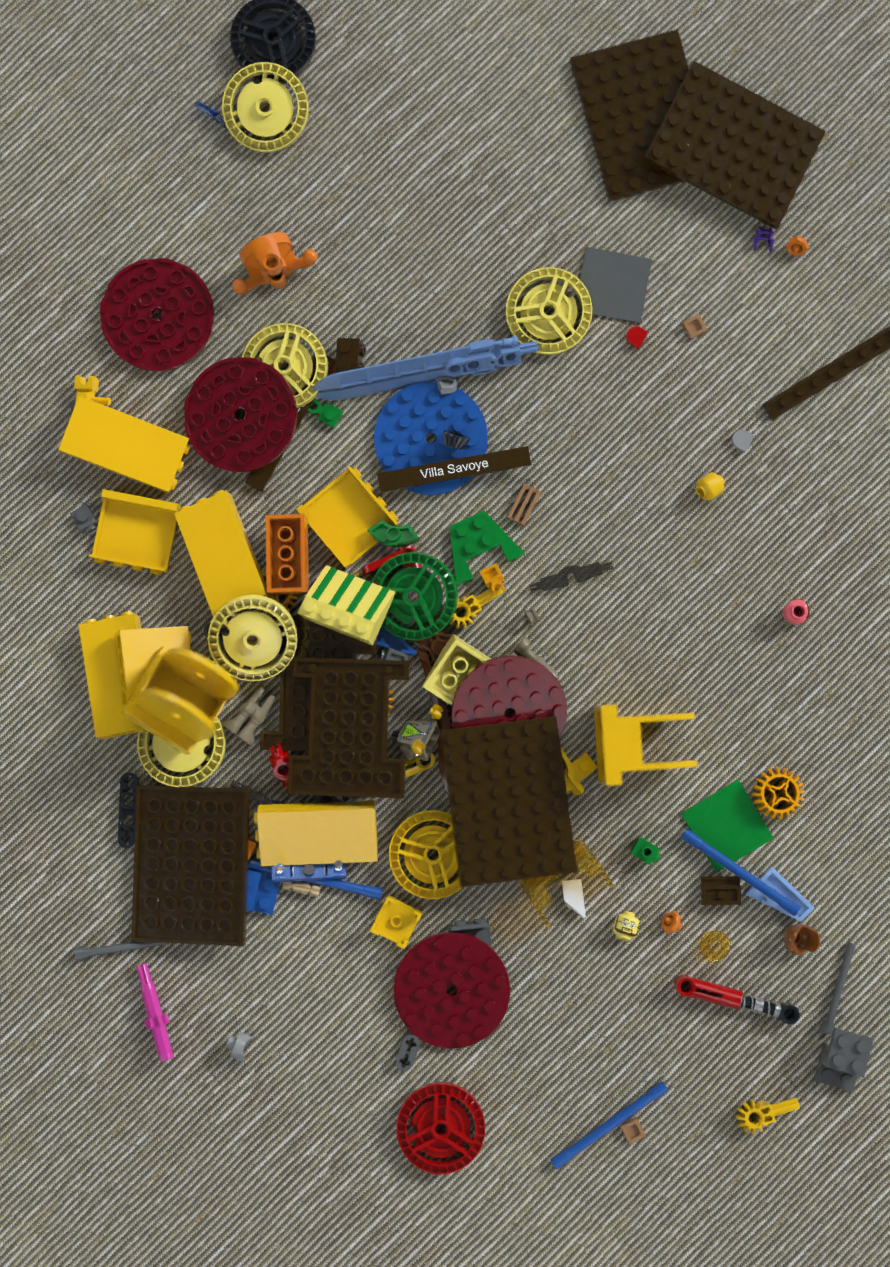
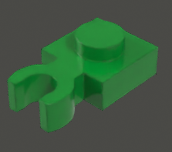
M313 399L312 402L317 405V409L312 410L308 408V412L313 415L319 414L318 420L335 429L344 412L327 402L323 407L318 400Z

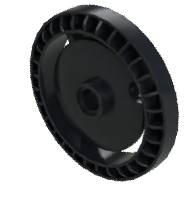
M250 0L237 12L230 30L231 48L241 68L254 64L242 50L241 36L245 37L247 50L256 62H269L284 66L295 76L300 74L313 58L316 49L315 27L307 10L295 0ZM267 9H281V10L287 11L286 13L281 12V11H275V10H273V11H266V12H263V13H260L259 15H257L255 18H253L252 21H249V19H250L252 16H254L256 13H258V12H260V11H263V10H267ZM301 23L306 32L305 44L300 55L291 62L301 47L302 37L295 33L296 27ZM271 36L278 37L275 41L269 40ZM268 74L267 78L274 79V75ZM258 75L254 78L262 81L263 75ZM279 77V80H278V81H279V82H282V81H285V80H283L282 78Z

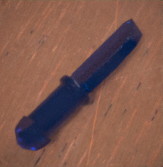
M196 101L195 107L228 129L223 116L219 112H215L204 103Z

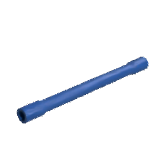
M689 829L684 831L680 837L681 839L699 849L769 897L794 917L797 915L801 908L798 904L775 891L704 842Z
M251 858L249 870L272 874V866H261V860ZM290 869L291 877H293V869ZM339 879L305 881L377 900L381 899L383 890Z
M661 1081L648 1090L646 1094L571 1147L550 1159L556 1169H559L575 1155L669 1090Z

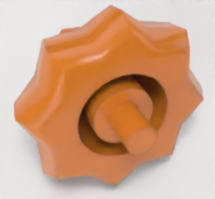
M802 236L790 237L785 245L788 254H792L795 257L805 255L809 249L806 239L802 238Z
M675 910L666 913L661 919V929L666 934L681 930V916Z

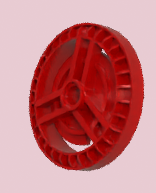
M449 1082L429 1083L413 1091L401 1106L396 1125L397 1139L403 1154L417 1168L432 1174L454 1173L469 1165L480 1152L486 1131L483 1111L478 1101L466 1089ZM435 1095L434 1099L426 1101L416 1111L412 1123L417 1126V1131L408 1136L407 1121L413 1108L425 1098ZM439 1095H446V1098H439ZM450 1096L463 1102L472 1113L475 1122L473 1139L469 1137L470 1121L466 1111L456 1101L451 1100ZM444 1124L446 1130L439 1132L436 1130V1126ZM412 1140H414L415 1143L417 1144V1145L414 1146V1147L412 1146V1144H411V1142H410V1141H412ZM466 1142L470 1143L467 1149L464 1148ZM421 1149L424 1153L438 1158L449 1157L459 1151L462 1154L451 1160L435 1161L422 1156L417 1151Z

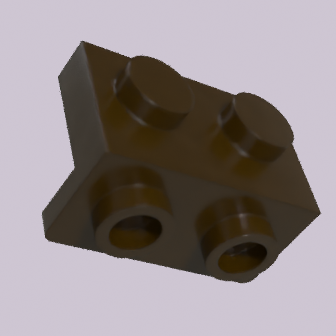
M337 338L335 373L365 367L362 360L366 354V346L359 338Z

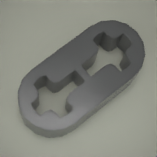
M413 1033L404 1036L397 1055L396 1065L402 1071H408L412 1068L419 1049L420 1040ZM414 1038V1042L417 1044L412 1045L411 1050L409 1051L407 1050L408 1043L406 1042V1040ZM407 1053L409 1054L408 1061L410 1064L402 1066V1062L399 1060L404 1059Z

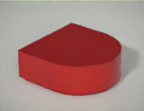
M633 326L628 330L626 340L630 345L639 350L649 332L639 326Z

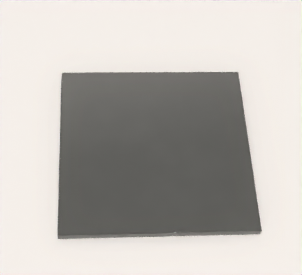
M586 247L580 281L589 292L592 302V315L641 323L652 259ZM577 296V312L582 313L581 303Z

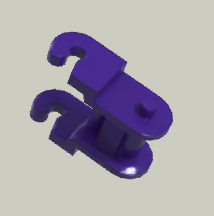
M759 226L756 229L757 237L754 239L753 250H756L759 240L768 241L769 252H772L774 239L771 238L774 231H772V228L764 230ZM760 233L769 234L768 238L760 237Z

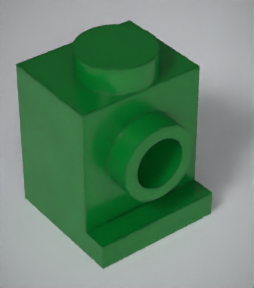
M640 836L637 837L629 853L649 865L652 862L656 863L661 856L659 853L660 848ZM646 848L650 849V854L648 856L644 855V850Z

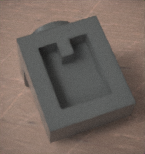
M88 504L70 513L78 526L77 529L82 534H89L96 529L95 526L98 525V521Z
M383 646L377 654V660L408 661L409 654Z

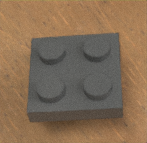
M834 1027L830 1044L823 1042L814 1080L853 1092L857 1076L864 1078L874 1039Z

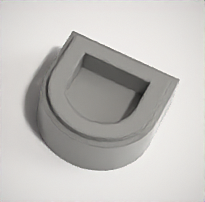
M450 376L436 378L441 395L456 391L457 380Z
M738 430L731 438L732 445L745 453L755 435L745 430Z

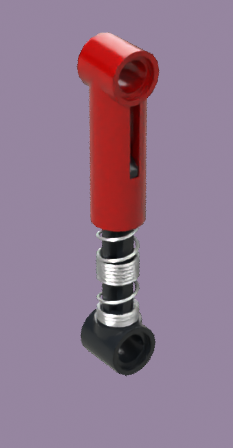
M679 975L674 981L676 991L684 997H691L736 1010L743 1007V1009L748 1008L760 1014L762 1012L767 1013L768 1016L770 1014L772 1017L790 1025L795 1024L800 1018L798 1008L789 1002L771 1003L768 1000L764 1001L763 998H753L751 995L745 996L741 990L692 978L687 975ZM684 981L689 982L687 990H681L680 988L681 983ZM696 988H700V989H703V990L711 991L712 994H711V993H707V992H703V991L696 990ZM792 1009V1015L785 1018V1011Z

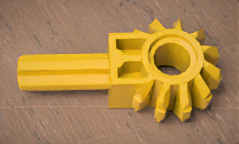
M489 588L476 597L473 594L468 598L463 596L462 602H459L458 598L457 608H464L466 615L460 618L454 614L449 625H452L454 621L457 622L455 626L457 629L460 623H462L464 629L467 628L465 621L472 625L473 621L469 617L476 618V614L482 610L481 607L503 594L502 588L496 590L497 596Z
M797 1098L772 1105L768 1101H758L755 1104L754 1100L750 1099L749 1105L744 1101L742 1103L744 1108H737L741 1114H737L736 1119L740 1120L738 1126L744 1127V1132L747 1133L750 1130L752 1134H755L756 1129L763 1132L762 1125L767 1127L768 1124L776 1122L774 1116L800 1108V1104ZM756 1113V1119L749 1121V1115Z

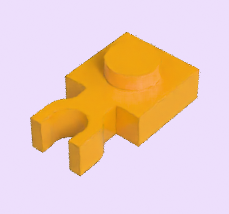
M497 563L480 570L487 588L491 587L495 596H497L496 590L498 588H502L504 592L506 591L502 583L505 579Z

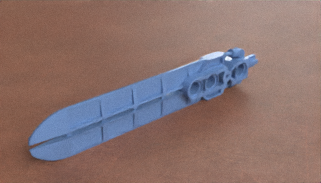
M517 336L498 341L486 339L471 342L466 347L335 373L317 382L313 387V391H319L316 397L320 399L344 400L408 387L420 382L436 381L437 377L486 374L496 371L501 366L519 365L522 363L521 355L539 351L538 342L533 341L519 344Z

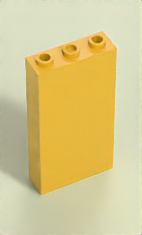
M79 396L58 450L66 455L169 493L170 489H175L178 481L174 479L177 472L181 473L184 462L181 461L183 454H188L191 444L188 443L189 438Z
M226 490L217 491L210 498L199 499L194 505L183 506L178 512L174 513L213 617L222 605L239 596L260 595L271 598L270 594L267 593V585L233 497Z
M132 611L121 613L122 616L114 617V615L104 616L103 620L98 621L96 619L85 620L84 624L78 625L97 739L103 740L147 731L121 714L123 704L115 633L120 630L142 629L140 616Z
M375 800L258 805L257 812H254V824H258V830H255V840L259 842L257 859L261 860V866L378 862Z

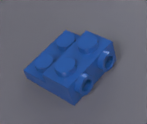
M248 869V911L273 915L280 882H272V874Z

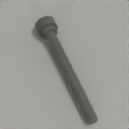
M129 942L90 949L84 946H77L74 952L76 962H83L85 959H89V956L168 945L169 943Z
M849 942L847 944L827 1018L819 1027L820 1032L829 1035L833 1033L835 1026L833 1022L856 946L853 943Z

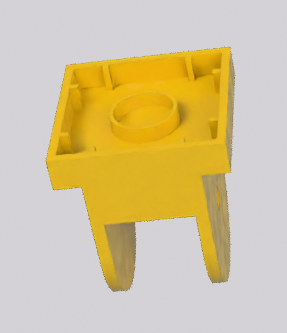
M163 646L158 650L121 711V714L185 755L192 753L197 742L213 736L216 731L214 725L216 718L226 701L236 696L239 686L232 676L212 661L185 649H169Z
M617 704L593 707L598 784L606 786L622 785L621 772L699 766L698 760L643 762L640 722L695 719V713L618 717Z

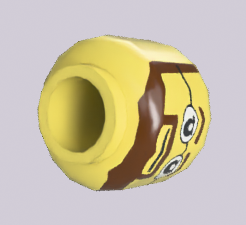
M624 911V914L616 915L613 933L617 939L630 942L631 939L637 937L640 921L635 917L634 913Z

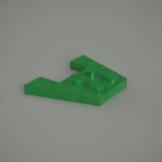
M481 511L449 526L457 586L474 579L466 561L500 546L507 562L525 555L519 546L485 511Z

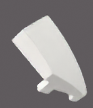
M581 879L562 881L563 897L566 906L578 913L581 918H585Z

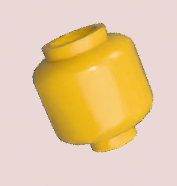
M708 473L698 479L696 493L701 499L713 500L724 492L725 481L722 476L716 473Z

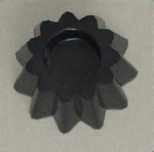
M444 430V444L451 448L462 450L470 440L468 436L462 433Z

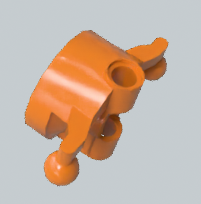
M275 232L260 236L249 242L240 251L239 257L243 267L248 271L249 278L246 282L243 279L234 280L232 289L240 295L251 292L257 285L271 284L273 288L281 289L286 285V276L296 269H305L313 266L318 257L317 253L312 249H307L303 253V258H296L292 251L293 245L286 233ZM276 275L282 276L278 281L272 280Z

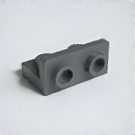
M485 918L473 919V923H466V920L454 921V925H451V931L468 933L480 938L488 945H492L490 923L485 921Z

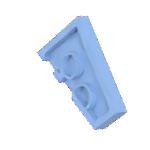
M772 866L759 879L801 907L795 917L753 886L745 892V895L757 899L761 903L769 905L799 921H802L814 909V906Z

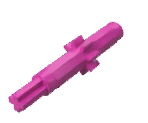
M144 963L136 966L141 983V994L148 1020H144L146 1030L151 1028L160 1062L174 1058L166 1028V1023H170L168 1014L163 1015L148 965Z

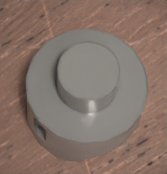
M242 1032L239 1033L238 1038L230 1035L225 1047L232 1050L230 1057L245 1062L243 1049L249 1042L253 1041L254 1037Z

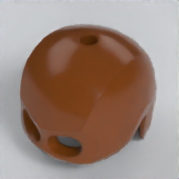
M795 924L786 928L784 943L789 952L802 955L805 951L815 952L819 948L820 936L815 929L809 926Z

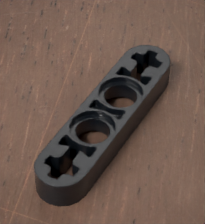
M132 772L123 774L120 779L118 843L123 848H130L135 843L136 785H139V778ZM131 776V779H134V783L130 785V790L135 789V791L124 793V789H128V783H125V779ZM126 795H131L134 798V803L131 806H127L124 803ZM126 814H130L133 817L131 825H126L123 822V817ZM133 827V831H129V837L132 838V841H130L127 845L126 841H123V837H126L127 831L122 830L123 828L128 829Z

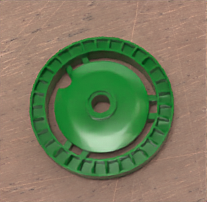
M421 552L399 554L385 562L377 571L372 581L374 584L396 592L389 610L398 620L410 624L415 619L420 628L411 629L395 622L387 612L382 626L399 638L407 640L429 638L443 630L455 614L458 604V590L454 576L442 561L429 554ZM405 563L424 565L422 568L409 567L400 570L391 578L388 586H384L387 577L396 567ZM427 568H431L432 570H434V572L431 573L427 570ZM438 575L445 587L446 604L441 616L435 622L434 617L439 612L443 602L442 587L436 578ZM411 591H415L418 594L417 601H413L410 598ZM429 621L431 626L425 628L423 623Z

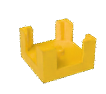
M388 894L370 932L378 936L380 934L395 942L397 946L405 949L416 924L422 916V911Z

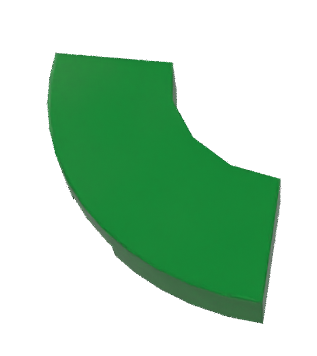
M381 520L367 530L375 540L391 547L408 546L420 540L409 523L403 526H392Z

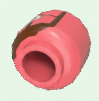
M792 600L783 608L784 619L792 625L802 624L810 616V608L803 600Z

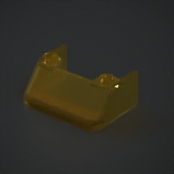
M579 839L573 840L577 869L580 868L581 872L587 877H595L601 874L608 887L611 889L615 888L586 843ZM571 873L519 880L520 885L548 929H551L552 926L542 912L551 903V896L547 888Z

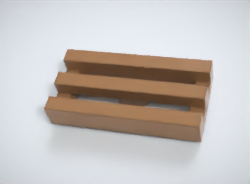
M524 483L507 518L524 526L541 491H537L535 488L529 487ZM525 490H528L529 492L515 518L512 515ZM532 493L536 494L523 521L519 520Z

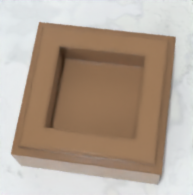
M699 314L682 322V326L690 340L708 331Z
M637 1117L619 1125L628 1144L646 1136Z

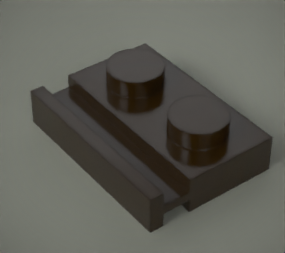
M700 877L701 905H741L740 877Z

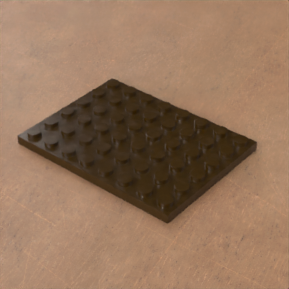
M678 29L570 57V66L609 202L685 182L643 160L689 70Z
M693 61L643 160L777 230L826 131Z
M557 717L441 730L460 888L578 872Z
M136 785L131 941L246 946L250 788Z

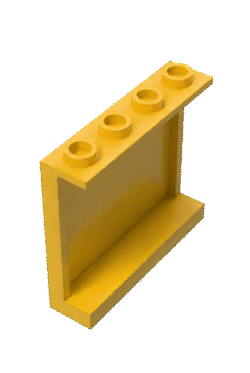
M347 466V470L305 505H300L296 509L299 514H305L308 517V525L345 569H348L379 543L367 531L369 528L381 520H384L389 525L399 526L397 522L399 518L393 511H387L385 501L380 496L377 498L372 493L374 491L373 487L368 482L364 483L360 479L362 474L356 467L352 469L350 466Z
M102 489L101 497L103 498L93 551L92 554H89V557L99 564H105V561L112 562V566L124 568V565L132 566L131 570L142 572L144 568L149 569L150 573L161 575L162 572L167 573L177 527L174 513L178 512L181 506L178 503Z
M188 626L120 630L115 633L123 708L161 647L166 646L169 649L180 648L193 652L190 650L191 633L188 631Z

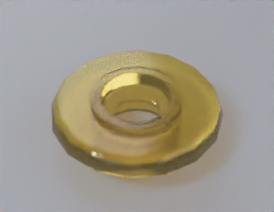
M710 931L702 937L700 950L706 959L720 961L729 954L730 941L723 932ZM717 940L720 942L721 947L718 951L714 952L710 949V944Z

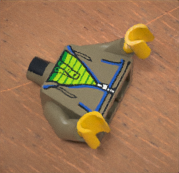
M438 704L431 707L430 714L426 718L418 721H408L405 723L402 731L394 730L392 732V741L398 743L400 752L408 760L418 758L428 761L441 735L436 721L441 718L443 709Z

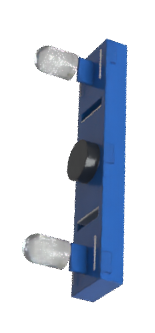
M340 860L330 864L283 865L278 863L276 866H272V882L346 879V865ZM325 867H327V875H326V876H325ZM290 869H293V877H291Z

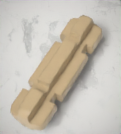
M300 881L283 882L282 884L283 889H293L292 891L309 893L315 897H318L320 893V886H310V884Z

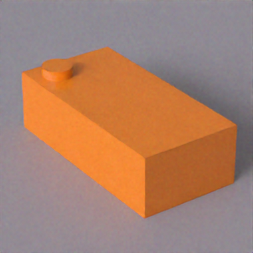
M305 514L265 515L267 593L270 595L307 594L309 591L308 517Z

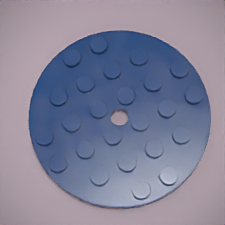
M420 382L400 390L384 405L376 421L374 445L379 463L386 472L486 454L488 432L480 408L465 392L457 388L453 393L441 395L437 382ZM444 430L462 433L468 436L470 440L462 450L451 448L444 444ZM427 434H434L437 439L434 443H428L425 438ZM474 476L405 488V490L420 495L449 493L465 485Z

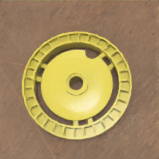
M258 62L242 68L229 81L222 99V112L228 130L239 143L251 150L267 153L282 150L298 139L307 123L309 104L304 87L291 71L275 63ZM268 74L274 75V79L267 78ZM263 75L260 84H254L251 81L242 89L237 101V111H234L235 97L241 86L249 79ZM279 77L288 82L296 94L298 112L295 122L291 120L294 112L293 99L288 89L278 81ZM264 103L270 104V109L267 112L261 111V106ZM239 116L241 122L237 123L235 117ZM290 123L292 127L289 131H286L285 129ZM244 126L251 133L261 137H270L281 132L284 135L271 141H260L244 134L240 127Z
M540 268L525 274L513 286L506 303L507 324L511 334L517 336L519 344L536 341L523 332L519 323H523L526 330L539 339L555 340L561 338L562 341L556 343L538 342L539 351L534 353L541 355H556L572 349L583 339L592 319V302L588 290L575 275L559 268ZM542 280H553L552 283H544L532 288L524 297L521 306L516 307L519 297L530 285ZM559 281L564 284L563 286L556 284V282ZM567 286L576 293L581 303L582 318L576 330H574L573 326L577 318V304L574 297H567L565 295ZM547 307L554 310V313L550 316L544 313V309ZM516 312L521 313V318H516ZM570 331L572 335L566 338L565 335Z
M274 324L259 331L251 338L242 357L255 358L264 344L274 338L284 336V339L268 344L261 351L259 357L262 359V362L269 364L281 373L289 383L294 394L299 393L295 395L297 408H300L316 397L319 391H313L314 385L327 377L328 360L326 352L317 337L309 330L295 324ZM290 336L296 337L295 341L289 339ZM300 340L309 344L316 356V372L312 382H310L313 373L312 357L308 350L300 343ZM288 363L289 367L286 370H280L282 364Z
M260 595L239 596L222 605L212 618L208 631L209 650L216 664L230 676L245 681L266 680L282 672L294 657L297 647L296 625L290 613L277 601ZM247 608L261 609L271 613L278 620L275 621L272 617L260 611H245L239 614L237 611ZM231 615L233 618L230 621L227 620V618ZM222 624L230 630L228 635L223 636L224 647L229 656L240 664L232 661L222 650L219 641V630ZM283 625L285 630L281 631L279 626ZM253 635L256 636L258 639L256 641H251L248 639V637ZM282 637H287L285 649L275 661L266 666L255 667L264 665L273 660L281 648Z
M218 717L214 722L216 731L213 734L214 749L211 758L204 752L205 747L210 746V738L197 742L192 753L185 755L155 735L153 736L152 746H150L152 733L149 731L139 732L137 749L143 767L151 777L168 786L190 787L204 782L215 773L224 758L226 736L222 723ZM153 750L155 757L151 756L150 751ZM206 759L208 763L203 767L201 764ZM155 761L175 772H188L195 768H198L199 771L185 777H174L163 772L155 764Z

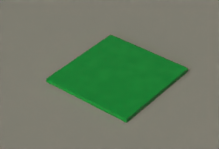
M739 779L681 813L694 834L733 862L774 839ZM706 855L716 873L725 868Z

